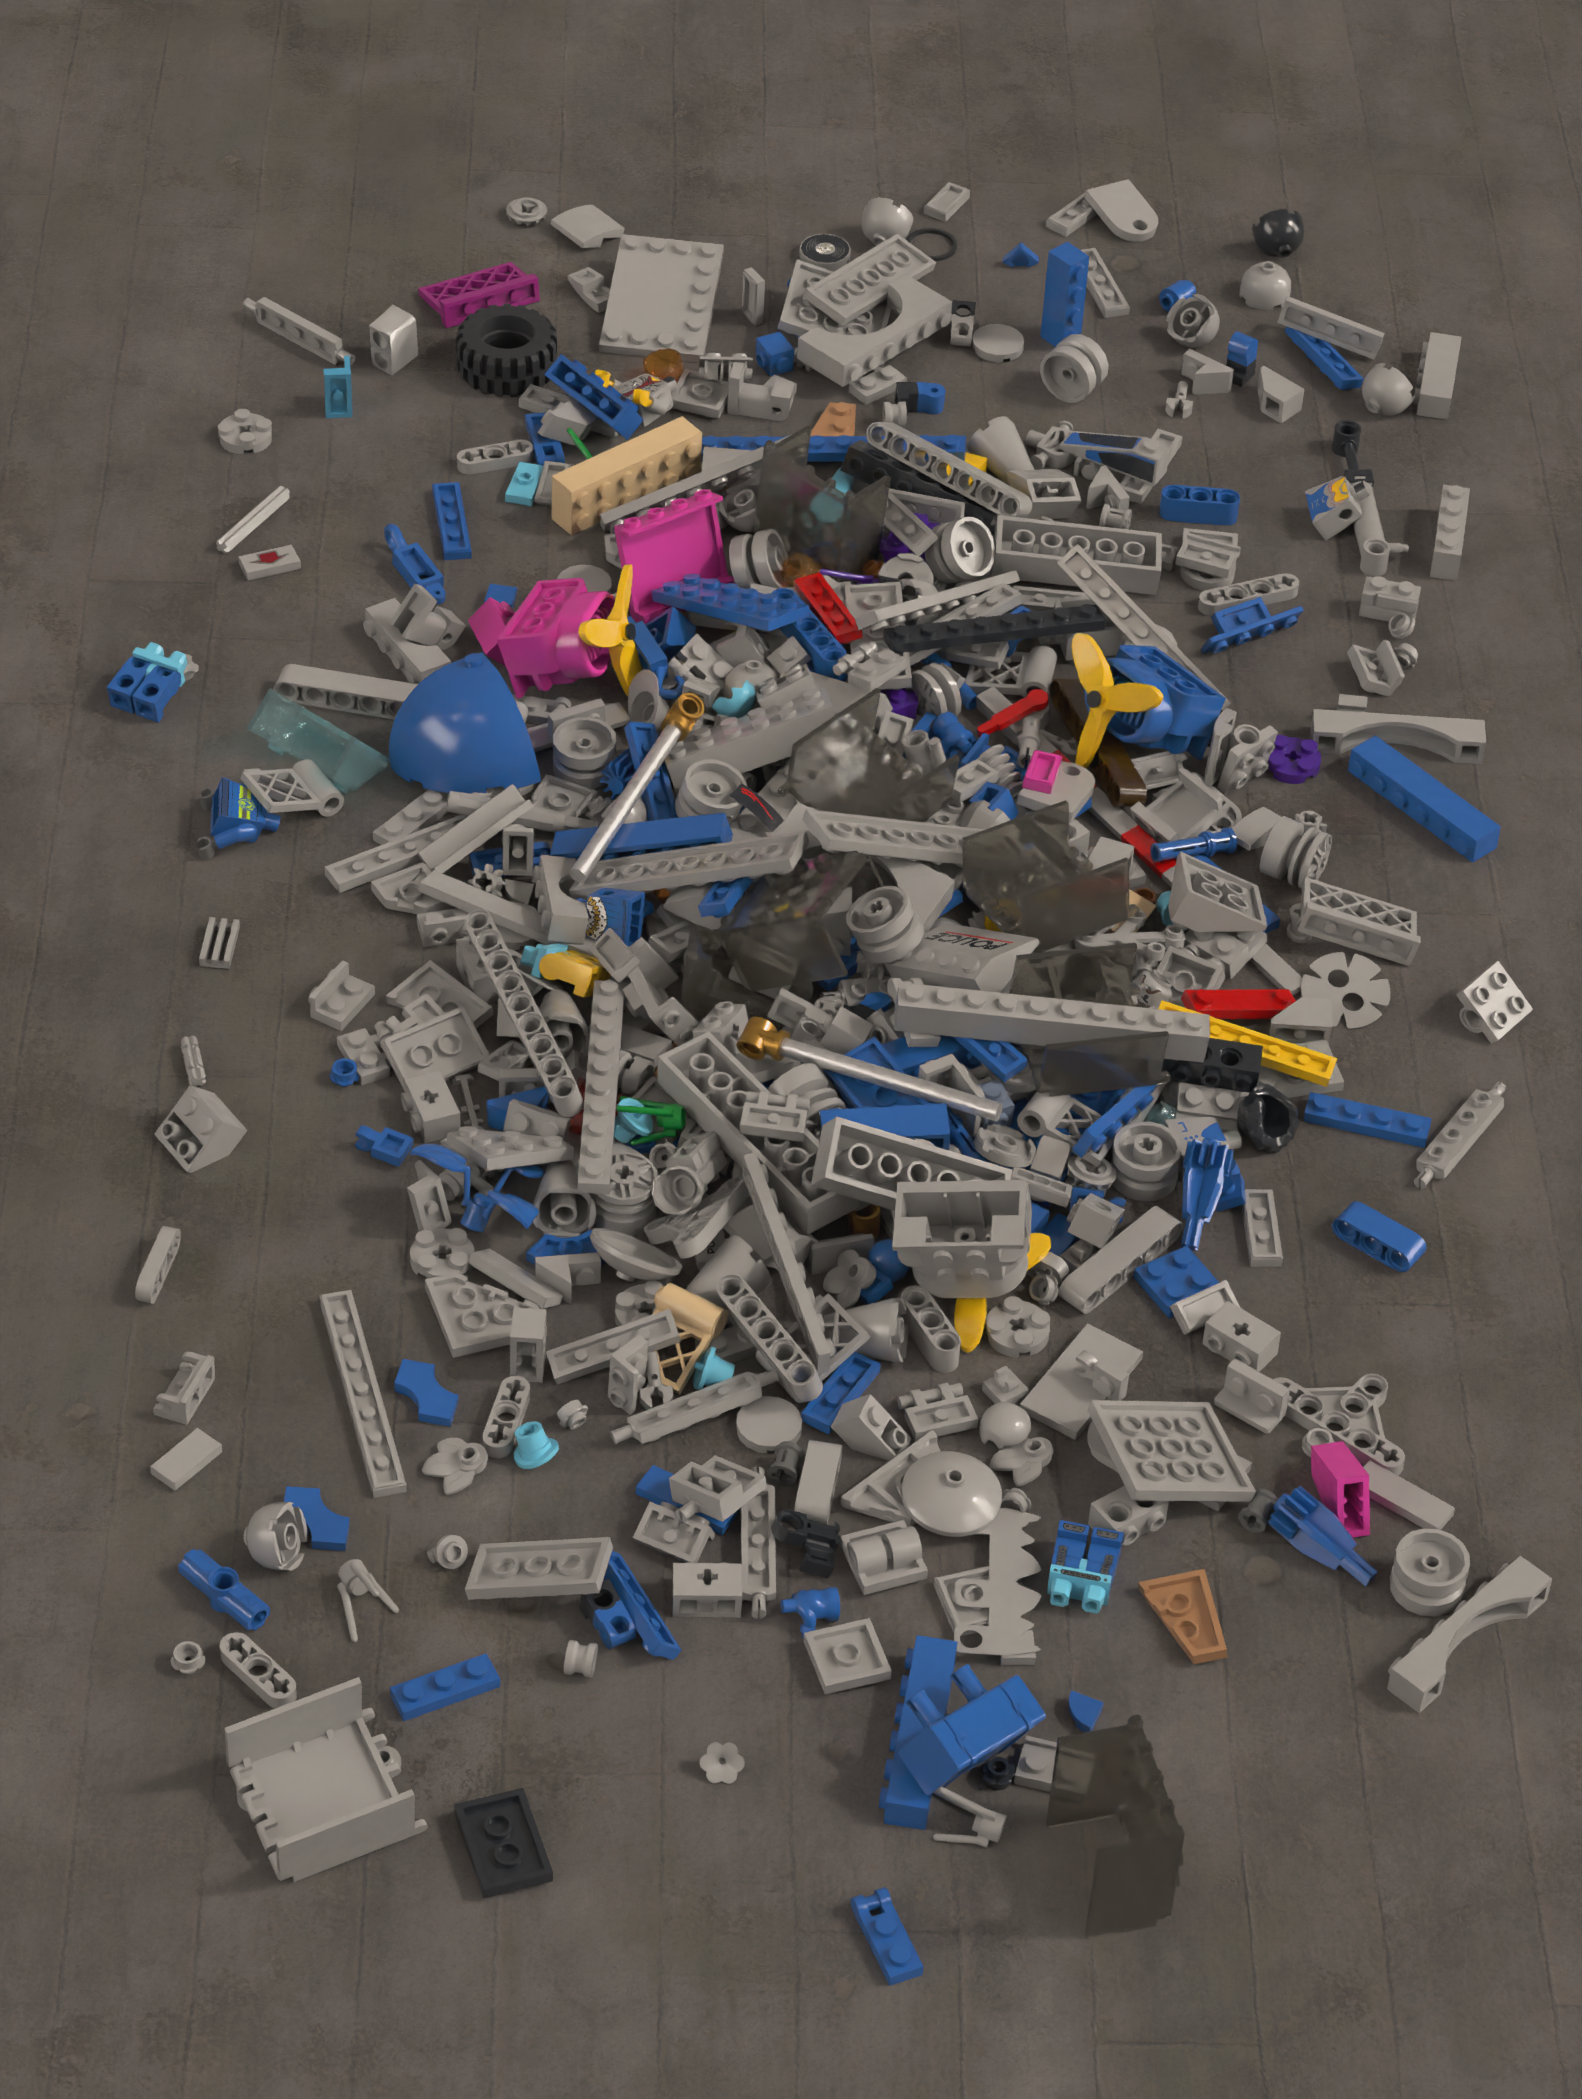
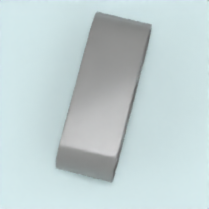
M917 1285L908 1286L902 1291L901 1298L905 1301L907 1314H901V1317L904 1320V1324H908L909 1335L934 1370L941 1373H949L956 1370L959 1364L961 1346L959 1334L929 1291Z
M809 1440L794 1511L807 1514V1519L820 1524H828L840 1470L843 1445Z

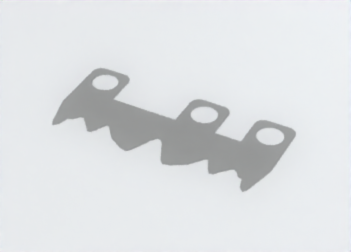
M1000 1508L995 1520L984 1530L975 1533L990 1535L989 1580L958 1579L955 1582V1602L963 1607L989 1608V1626L963 1624L956 1626L954 1629V1641H958L957 1652L1011 1656L1041 1650L1038 1646L1028 1644V1641L1021 1636L1034 1627L1032 1622L1021 1618V1616L1034 1609L1040 1601L1041 1595L1016 1582L1020 1578L1041 1571V1567L1034 1556L1021 1548L1034 1542V1539L1026 1534L1022 1528L1027 1526L1029 1522L1038 1521L1041 1517L1026 1512L1021 1513L1014 1509ZM969 1584L977 1585L982 1589L983 1596L978 1601H967L961 1595L962 1588ZM966 1631H976L982 1636V1643L976 1648H968L961 1643L960 1636Z

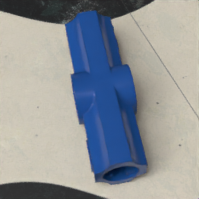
M193 1548L184 1555L183 1560L178 1565L179 1573L209 1597L210 1606L214 1610L228 1613L248 1631H256L264 1625L265 1620L270 1615V1607L239 1582L238 1573L234 1569L221 1567L201 1549L195 1550Z

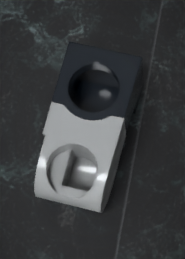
M952 301L950 345L971 347L976 302ZM965 308L970 313L968 315H960L956 310Z

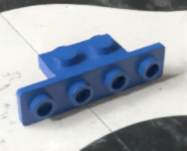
M1258 597L1215 612L1211 619L1219 635L1209 638L1201 647V651L1203 654L1211 651L1216 654L1228 648V645L1234 643L1237 646L1242 645L1256 635L1265 637L1274 632L1276 628L1283 627V629H1288L1298 623L1297 619L1304 610L1302 606L1271 616L1262 598Z

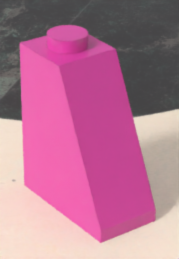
M1343 1441L1311 1446V1473L1322 1504L1336 1515L1352 1538L1370 1535L1369 1474Z

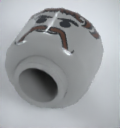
M1154 969L1152 972L1145 970L1131 983L1138 1000L1136 1007L1149 1008L1155 1006L1158 1008L1162 1000L1167 1002L1172 997L1170 989L1172 983L1158 970Z

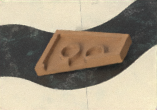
M830 402L809 436H854L856 404Z
M1205 1569L1138 1582L1140 1593L1193 1664L1228 1658L1226 1644Z

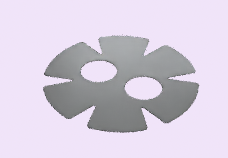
M1344 952L1324 955L1309 966L1321 978L1303 975L1301 981L1302 997L1332 999V1026L1334 1027L1338 1025L1343 1013L1348 1029L1369 1025L1382 1016V1013L1370 1002L1388 1006L1390 1001L1388 979L1370 981L1372 977L1381 971V968L1370 959L1358 954H1354L1349 967H1347ZM1333 970H1343L1349 976L1348 984L1340 988L1332 986L1328 981L1329 973ZM1348 993H1356L1363 998L1364 1004L1361 1009L1351 1011L1343 1006V997Z

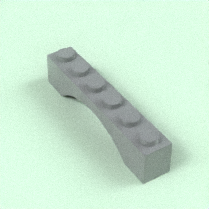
M1313 709L1310 739L1318 744L1317 749L1320 754L1340 755L1376 735L1385 743L1404 744L1427 749L1444 756L1452 762L1482 764L1486 747L1485 720Z
M1519 1556L1511 1564H1504L1497 1572L1496 1577L1489 1583H1482L1468 1602L1463 1600L1456 1607L1452 1616L1447 1620L1441 1619L1428 1637L1418 1639L1404 1658L1398 1657L1394 1660L1388 1670L1390 1677L1387 1690L1420 1713L1441 1694L1446 1674V1662L1460 1642L1473 1632L1490 1624L1512 1619H1525L1547 1600L1552 1578L1522 1556Z

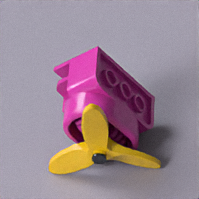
M632 564L623 566L616 599L607 591L588 592L585 581L581 578L543 580L535 584L497 638L517 698H522L530 686H537L540 691H548L553 684L573 683L580 678L599 677L606 671L611 662L618 680L628 697L629 687L633 678L642 671L638 650L633 641L636 637V629L633 623H628L627 619L633 577Z

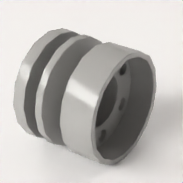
M1286 816L1281 817L1274 825L1265 843L1260 860V872L1278 880L1283 879L1288 873V883L1293 886L1298 884L1301 889L1305 877L1318 881L1328 861L1332 845V835L1323 831L1319 833L1313 827L1309 828L1304 834L1303 823Z
M813 1063L802 1064L792 1068L781 1075L768 1088L774 1095L788 1096L791 1093L798 1094V1098L811 1100L806 1128L816 1138L820 1137V1110L832 1108L846 1109L844 1102L838 1098L834 1089L828 1088V1080L818 1066Z
M633 1152L612 1153L610 1193H591L596 1207L594 1224L597 1228L635 1236L644 1233V1227L656 1219L657 1206L654 1203L651 1192L653 1181L657 1176V1169L649 1159Z

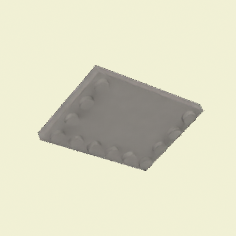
M621 234L599 342V352L699 362L700 356H705L724 254V245Z

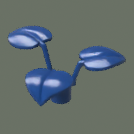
M422 1144L411 1150L409 1156L418 1155L448 1170L464 1173V1198L461 1204L466 1206L460 1222L468 1229L484 1232L496 1205L510 1213L526 1229L530 1227L533 1220L538 1216L539 1210L533 1204L512 1194L504 1195L499 1192L509 1174L514 1170L529 1178L542 1177L545 1169L538 1164L506 1168L493 1191H488L487 1196L476 1193L474 1197L470 1198V1167L465 1165L467 1160L463 1156L438 1144Z

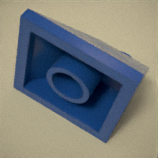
M674 606L645 624L666 655L667 660L675 657L695 636L696 626Z

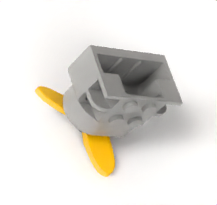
M1027 1180L897 1182L893 1251H897L898 1258L902 1264L912 1267L914 1277L919 1286L929 1291L931 1295L941 1298H957L954 1313L955 1330L961 1338L960 1348L964 1352L969 1353L979 1344L983 1334L987 1314L986 1298L998 1297L1015 1289L1024 1279L1027 1270L1039 1263L1051 1248L1049 1236L1042 1233H1031L1032 1204Z

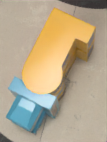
M558 943L551 945L537 944L536 947L525 946L520 963L533 968L531 975L537 978L544 977L548 980L560 979L575 985L573 994L583 998L593 996L594 980H610L611 974L596 958L573 950L567 951V945Z

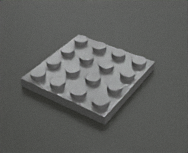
M797 259L777 329L798 336L807 333L815 327L840 335H863L887 327L891 308L887 306L886 299L851 322L841 326L803 297L806 288L830 275L833 271Z
M1091 1400L1088 1412L1132 1500L1251 1502L1256 1491L1209 1402Z

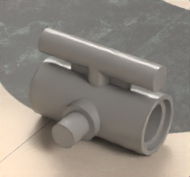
M914 730L903 736L901 742L908 762L906 772L903 775L904 781L943 771H948L950 774L939 738L929 740L928 733L923 730Z

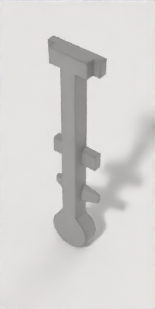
M470 1074L455 1076L452 1079L453 1085L461 1084L466 1106L460 1107L461 1113H468L469 1120L465 1121L464 1125H471L477 1129L484 1130L483 1127L478 1126V1124L483 1123V1119L476 1118L475 1111H480L479 1104L473 1105L468 1083L474 1082L473 1076H470Z

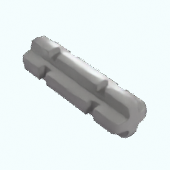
M192 1035L190 1037L184 1036L181 1039V1049L184 1054L183 1058L189 1084L194 1087L198 1085L203 1086L206 1083V1075L197 1038Z

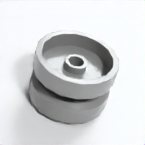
M1071 334L1062 339L1055 348L1045 355L1040 364V374L1044 385L1056 398L1067 403H1077L1084 400L1094 388L1103 382L1108 374L1109 365L1105 353L1095 341L1082 334Z
M962 517L952 522L939 524L931 529L938 539L924 552L927 565L938 580L946 584H956L967 579L983 576L990 571L995 559V545L989 529L982 521L974 517Z
M766 529L758 531L754 534V537L751 534L735 536L731 540L729 560L732 575L738 587L748 589L751 588V583L773 588H785L788 585V556L784 543L776 530Z
M576 717L559 725L553 734L554 775L557 778L590 789L607 784L600 783V779L605 776L601 771L616 758V733L612 727L600 719L591 717Z
M710 759L695 762L687 769L682 786L676 797L674 805L677 816L680 818L725 813L730 825L737 818L743 806L732 799L730 795L740 784L747 786L746 780L737 769L725 762Z
M883 886L870 890L850 906L846 915V924L857 940L862 954L868 961L874 963H889L901 959L914 950L924 935V926L918 914L914 911L913 904L902 888L895 886Z
M1150 1121L1135 1122L1124 1126L1118 1131L1113 1141L1112 1160L1110 1163L1116 1170V1179L1112 1183L1116 1190L1124 1196L1138 1201H1156L1167 1197L1175 1190L1179 1176L1182 1146L1178 1136L1166 1126Z
M1423 1528L1408 1533L1400 1540L1396 1548L1394 1565L1390 1576V1591L1396 1602L1406 1610L1421 1616L1436 1617L1451 1612L1460 1604L1464 1595L1466 1579L1470 1568L1469 1552L1465 1545L1454 1535L1439 1529Z

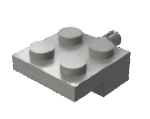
M716 1455L702 1466L691 1461L669 1478L672 1500L683 1505L675 1511L677 1519L683 1523L699 1512L723 1522L767 1487L764 1475Z

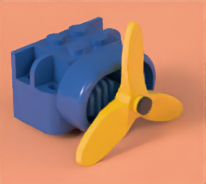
M1081 633L1074 635L1071 645L1072 656L1080 682L1084 687V699L1089 713L1080 737L1075 764L1084 768L1090 765L1099 748L1105 730L1125 743H1136L1144 748H1164L1173 754L1187 751L1197 760H1202L1214 730L1215 722L1225 702V697L1156 646L1120 645L1115 658H1105L1100 647L1091 636Z

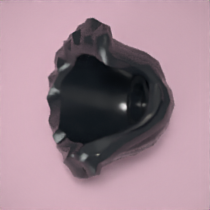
M1258 1084L1239 1104L1237 1119L1240 1130L1252 1139L1256 1149L1264 1150L1267 1154L1271 1152L1278 1153L1290 1143V1140H1293L1299 1127V1120L1297 1118L1299 1111L1294 1106L1293 1101L1269 1084Z

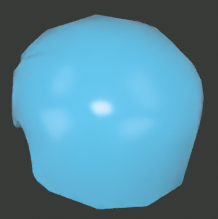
M748 680L744 682L742 688L733 687L731 689L733 692L731 699L719 697L712 705V709L720 715L736 717L737 719L748 714L754 706L756 699L754 685Z

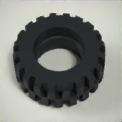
M496 304L490 305L487 309L480 308L476 310L475 314L471 313L458 327V332L456 333L457 370L466 383L468 382L475 390L479 388L482 393H493L499 397H503V395L517 397L518 394L524 393L531 384L543 387L550 381L544 374L557 360L556 329L545 315H540L535 309L529 310L526 306L518 305L517 307L511 306V304L497 306Z

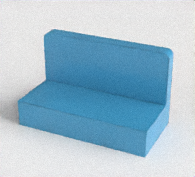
M344 356V368L324 369L326 418L353 417L349 356Z

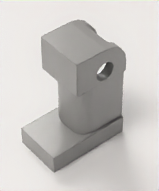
M734 362L729 376L727 414L763 418L771 421L785 420L789 415L794 399L795 383L775 380L773 387L744 383L745 363ZM772 407L781 409V411H774Z
M418 584L413 585L390 621L392 626L405 630L402 634L404 639L429 646L437 645L441 650L450 648L466 627L451 610L437 606L431 612L437 600L423 586Z

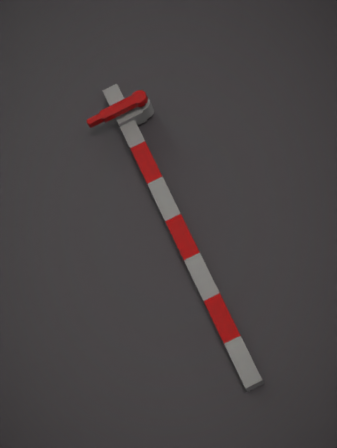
M994 686L976 696L977 709L989 720L977 727V735L979 737L983 733L990 735L999 730L1017 746L1018 738L1023 730V721L1026 718L1031 717L1030 725L1032 726L1034 717L1039 719L1041 729L1045 730V726L1050 722L1048 694L1044 690H1032L1026 697L1014 704L1006 699ZM1039 733L1041 739L1039 751L1062 756V762L1072 763ZM1094 785V791L1091 796L1092 807L1088 810L1123 843L1133 845L1134 853L1172 888L1176 859L1155 862L1151 857L1150 848L1152 844L1157 842L1120 807H1113L1106 794ZM1266 943L1249 960L1279 989H1289L1293 996L1301 992L1302 977Z

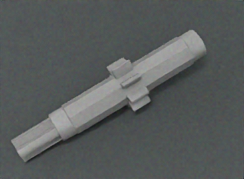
M450 791L446 811L469 816L492 798ZM532 807L511 824H520L526 828L556 833V831L591 828L594 826V821L567 816L566 813Z

